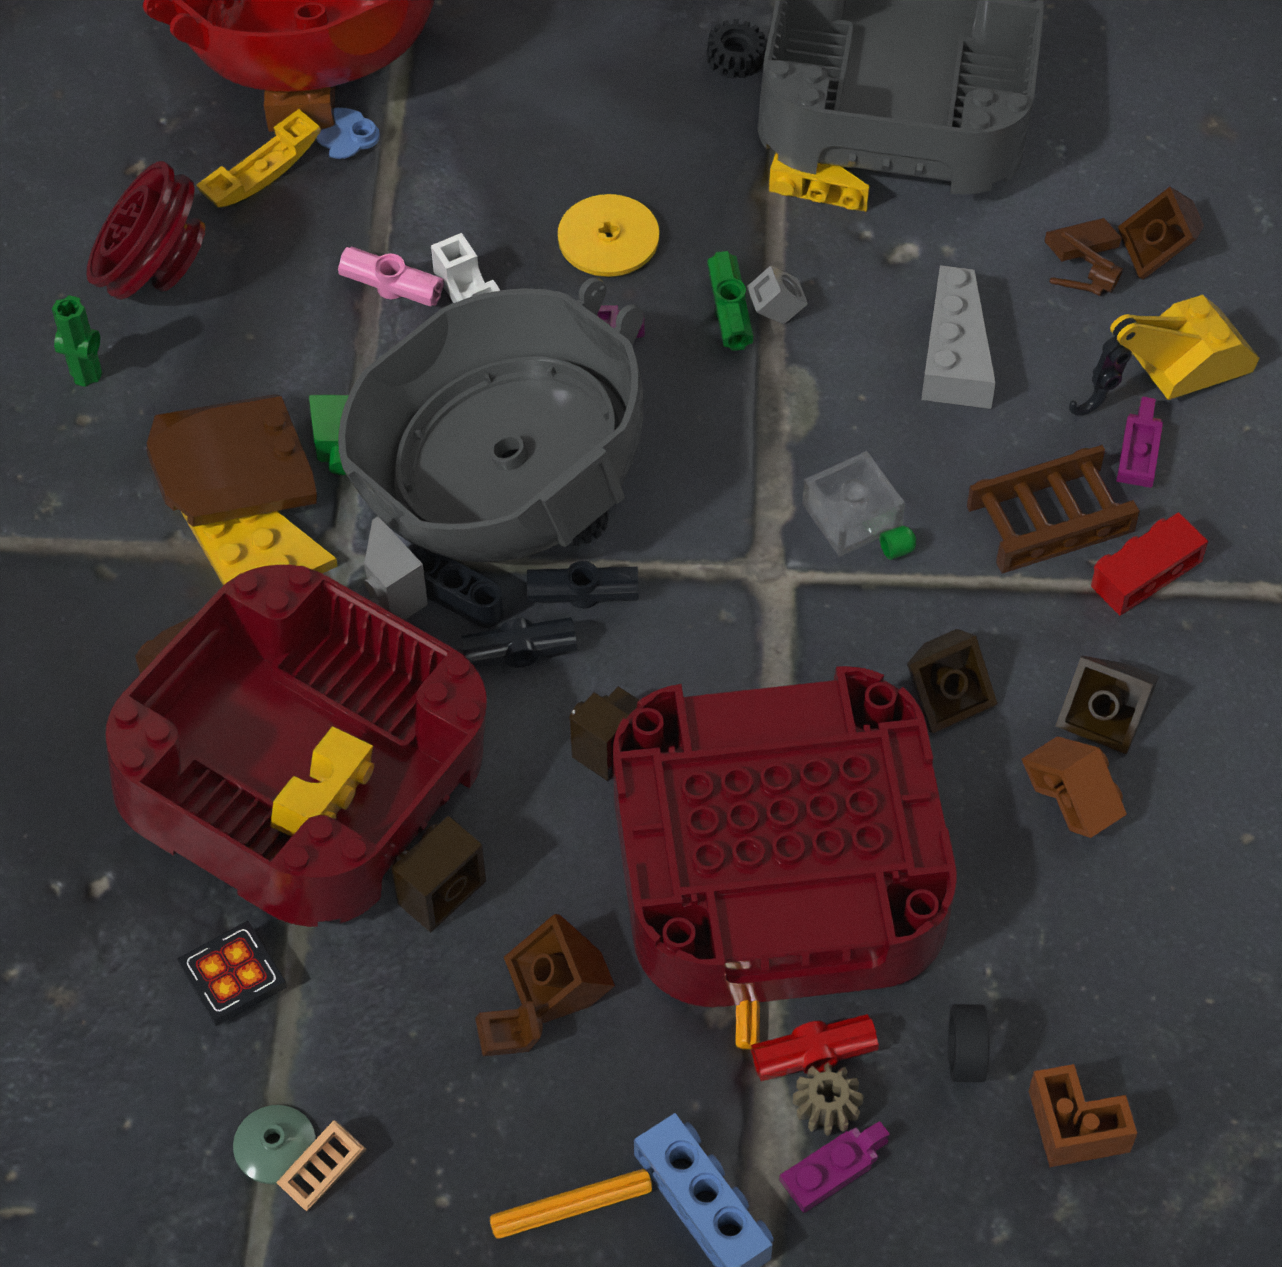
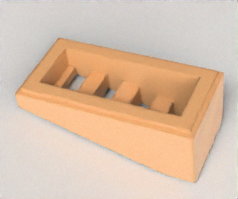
M333 1120L276 1183L305 1211H308L367 1149L339 1122ZM334 1137L350 1151L345 1157L329 1143ZM322 1149L338 1164L333 1170L317 1156ZM309 1162L326 1176L322 1182L305 1168ZM297 1174L315 1189L310 1195L292 1180Z

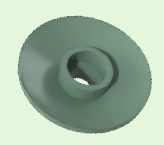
M284 1105L262 1107L248 1115L239 1125L233 1141L235 1160L242 1172L252 1180L263 1184H277L276 1182L316 1140V1135L311 1122L300 1111ZM269 1135H280V1139L276 1143L270 1144L266 1142V1138Z

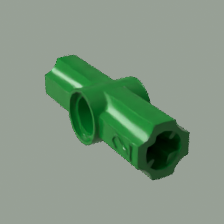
M729 251L716 252L713 257L707 260V266L715 301L714 313L719 321L723 346L730 348L732 351L744 350L746 346L753 343V333L745 299L746 287L741 280L737 256L730 254Z
M68 295L64 299L56 300L52 307L57 327L54 341L55 351L65 355L70 375L74 378L75 384L87 387L91 383L98 382L102 375L97 354L100 347V333L98 330L90 328L86 310L81 304L80 298Z

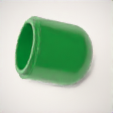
M899 526L881 532L879 537L881 549L890 560L910 554L916 548V536L912 529L907 526Z

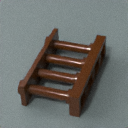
M1103 445L1090 449L1082 448L1073 454L993 479H982L970 485L967 501L969 512L985 507L1003 540L999 543L996 560L1002 574L1135 532L1140 511L1134 500L1122 504L1115 503L1099 474L1105 454ZM1085 477L1103 510L1090 514L1082 513L1066 482ZM1052 487L1069 520L1055 525L1049 524L1033 492ZM1019 497L1036 531L1024 535L1016 534L1000 502Z

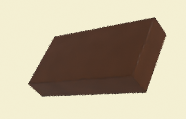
M1105 218L1048 231L1046 232L1044 242L1061 261H1066L1086 255L1061 238L1060 233L1062 231L1076 238L1096 253L1119 248L1122 238Z

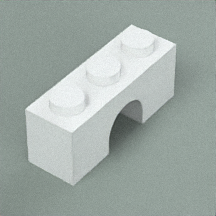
M462 233L431 245L434 274L443 278L444 289L453 303L484 293L500 291L494 280L484 282L478 267L477 255Z

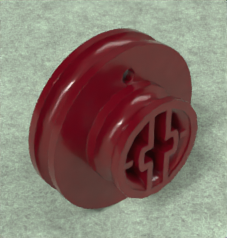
M164 161L156 162L146 168L125 190L105 220L89 256L86 271L87 280L96 287L107 285L109 295L117 300H123L133 295L152 275V285L158 291H168L173 287L193 263L205 236L206 225L203 221L193 218L186 222L194 199L195 186L193 180L184 174L174 176L173 167Z

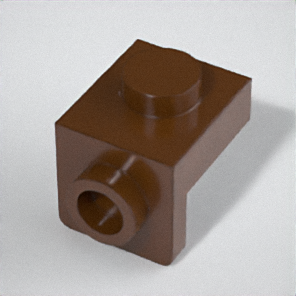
M524 1001L518 1009L480 1012L475 1018L483 1057L529 1052L539 1041L543 1031L542 1019L540 1014L535 1012L533 1001Z

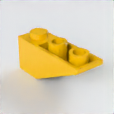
M775 153L770 168V192L808 199L817 203L822 202L841 206L850 210L867 211L870 186L843 167L818 163L816 175L809 174L778 161V153Z

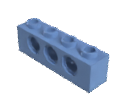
M674 1113L635 1138V1157L643 1168L648 1171L650 1178L715 1267H761L771 1260L772 1242H774L770 1230L762 1220L756 1222L747 1211L749 1204L745 1196L737 1187L731 1189L723 1178L725 1172L718 1159L713 1154L709 1156L705 1154L699 1145L701 1143L700 1137L691 1123L686 1122L683 1124L677 1114ZM677 1159H686L692 1165L687 1169L680 1170L673 1167L671 1163ZM709 1191L716 1196V1199L712 1202L704 1203L697 1200L695 1196L699 1192ZM733 1224L741 1232L735 1236H726L719 1229L723 1225Z

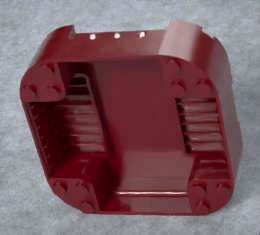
M282 564L251 569L237 575L221 587L130 684L112 707L106 724V745L115 805L124 821L142 837L173 856L178 853L237 889V895L273 917L287 923L307 927H318V922L340 919V923L360 916L376 904L381 898L382 878L394 864L396 858L408 847L417 834L426 828L427 822L439 807L449 800V795L459 783L471 788L475 782L483 759L487 707L484 683L473 664L460 652L318 571L305 566ZM332 726L373 745L371 762L374 763L373 772L366 784L360 783L357 786L352 802L347 809L341 808L338 811L336 819L326 815L310 817L292 837L270 826L273 801L293 776L310 783L321 782L310 777L312 754L315 747Z
M840 666L835 669L833 681L687 697L683 696L682 684L671 685L643 697L637 702V708L626 719L623 717L616 731L613 744L614 804L633 942L643 971L663 992L682 1002L702 1007L740 1005V1002L745 1000L749 1002L756 1000L759 1002L777 1001L895 986L916 977L935 960L947 935L956 888L957 872L949 831L945 826L935 778L933 754L925 718L916 700L904 687L899 690L884 680V674L870 669Z

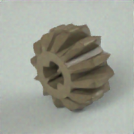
M828 1062L824 1065V1071L820 1073L811 1066L808 1069V1078L800 1077L797 1080L796 1088L799 1091L793 1094V1104L799 1107L796 1116L799 1120L809 1119L808 1129L811 1132L817 1129L819 1125L824 1126V1133L827 1136L832 1133V1126L834 1125L842 1132H845L848 1129V1120L855 1122L858 1120L860 1110L857 1107L863 1104V1095L857 1092L859 1089L857 1078L846 1079L848 1071L845 1067L834 1073ZM824 1096H830L831 1102H825Z

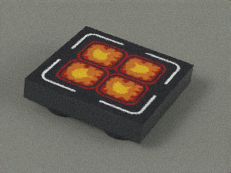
M248 920L177 958L179 966L215 1026L224 1023L287 988L286 981Z

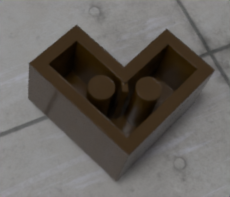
M618 686L609 696L601 697L593 692L585 702H579L569 716L572 758L606 781H609L614 775L613 744L616 731L623 717L626 719L637 708L639 699Z

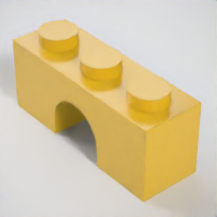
M332 726L315 747L312 754L310 777L321 782L310 783L293 776L273 801L270 826L292 837L310 817L326 815L336 819L338 811L341 808L347 809L352 802L357 786L360 783L364 785L369 780L374 769V763L371 762L373 745Z

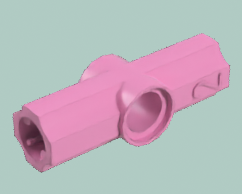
M351 246L350 248H345L338 265L339 275L376 287L380 296L386 299L404 297L430 307L436 306L441 298L444 287L443 278L406 266L402 257L397 254L390 253L377 256Z

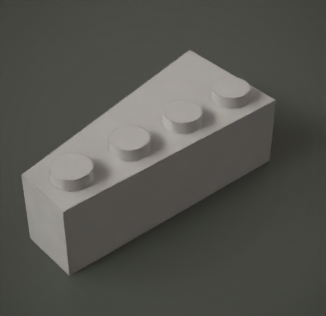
M940 265L921 400L991 409L996 383L975 270Z

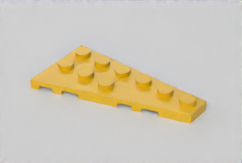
M278 511L195 527L188 523L223 586L241 573L268 565L305 566L320 573L338 567L337 559Z

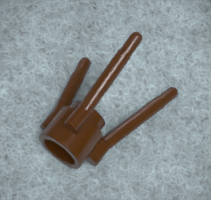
M1062 231L1060 233L1061 238L1084 253L1086 256L1081 258L1093 265L1088 274V279L1093 282L1089 284L1055 277L1050 278L1049 282L1063 287L1089 291L1098 296L1101 295L1103 290L1112 293L1119 282L1123 268L1103 258L1076 238Z

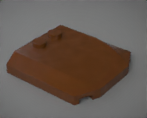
M273 394L155 415L147 440V455L165 504L173 511L179 509L185 514L187 522L192 527L316 504L317 492L313 472L282 396Z

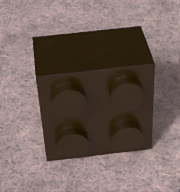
M449 816L439 825L434 824L430 826L424 833L422 840L411 850L403 851L391 867L397 904L430 933L486 882L482 844Z

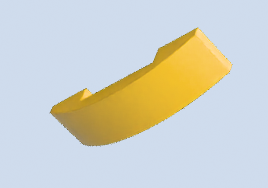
M300 109L296 110L273 127L276 134L274 138L231 170L227 171L223 166L219 167L196 184L197 189L218 208L237 203L254 195L274 182L293 166L315 141L321 132L320 126Z

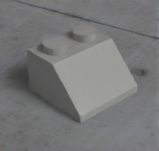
M379 516L372 520L364 561L366 573L364 584L369 592L371 602L406 620L428 605L423 564Z

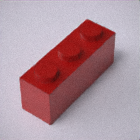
M1179 512L1167 520L1162 518L1141 537L1134 536L1129 539L1122 549L1112 556L1106 554L1100 558L1094 566L1091 587L1121 616L1203 561L1208 540Z

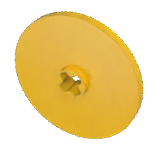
M615 194L596 195L579 201L567 210L559 223L558 244L566 260L577 269L596 276H620L641 268L653 257L659 244V226L653 213L637 200ZM605 233H611L612 237H606Z

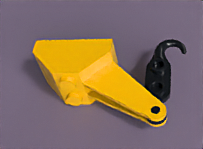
M1204 295L1174 303L1160 316L1125 314L1117 318L1110 327V331L1115 337L1110 338L1104 343L1099 362L1093 370L1092 382L1094 391L1092 396L1079 406H1077L1075 400H1072L1069 404V410L1072 414L1079 416L1097 409L1106 399L1109 390L1114 389L1121 383L1123 371L1132 354L1168 400L1252 373L1259 361V357L1222 310Z

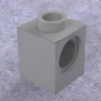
M773 266L768 267L747 286L756 312L783 325L808 305L798 278Z

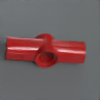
M866 1014L828 1025L823 1021H812L795 1028L790 1035L751 1045V1053L757 1076H759L761 1081L802 1070L808 1074V1069L811 1066L822 1073L824 1065L828 1062L833 1068L840 1060L877 1051L879 1044L873 1021Z

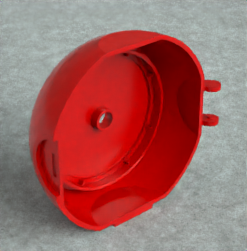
M144 0L143 10L152 19L170 25L171 34L179 41L187 43L208 67L223 78L254 89L288 92L316 90L344 84L367 76L387 66L404 54L419 37L428 20L434 0Z

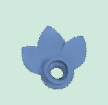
M334 108L336 125L322 129L316 138V141L321 146L330 148L329 156L331 158L345 159L355 155L360 149H368L375 146L379 141L380 133L374 122L364 118L359 111L348 108Z

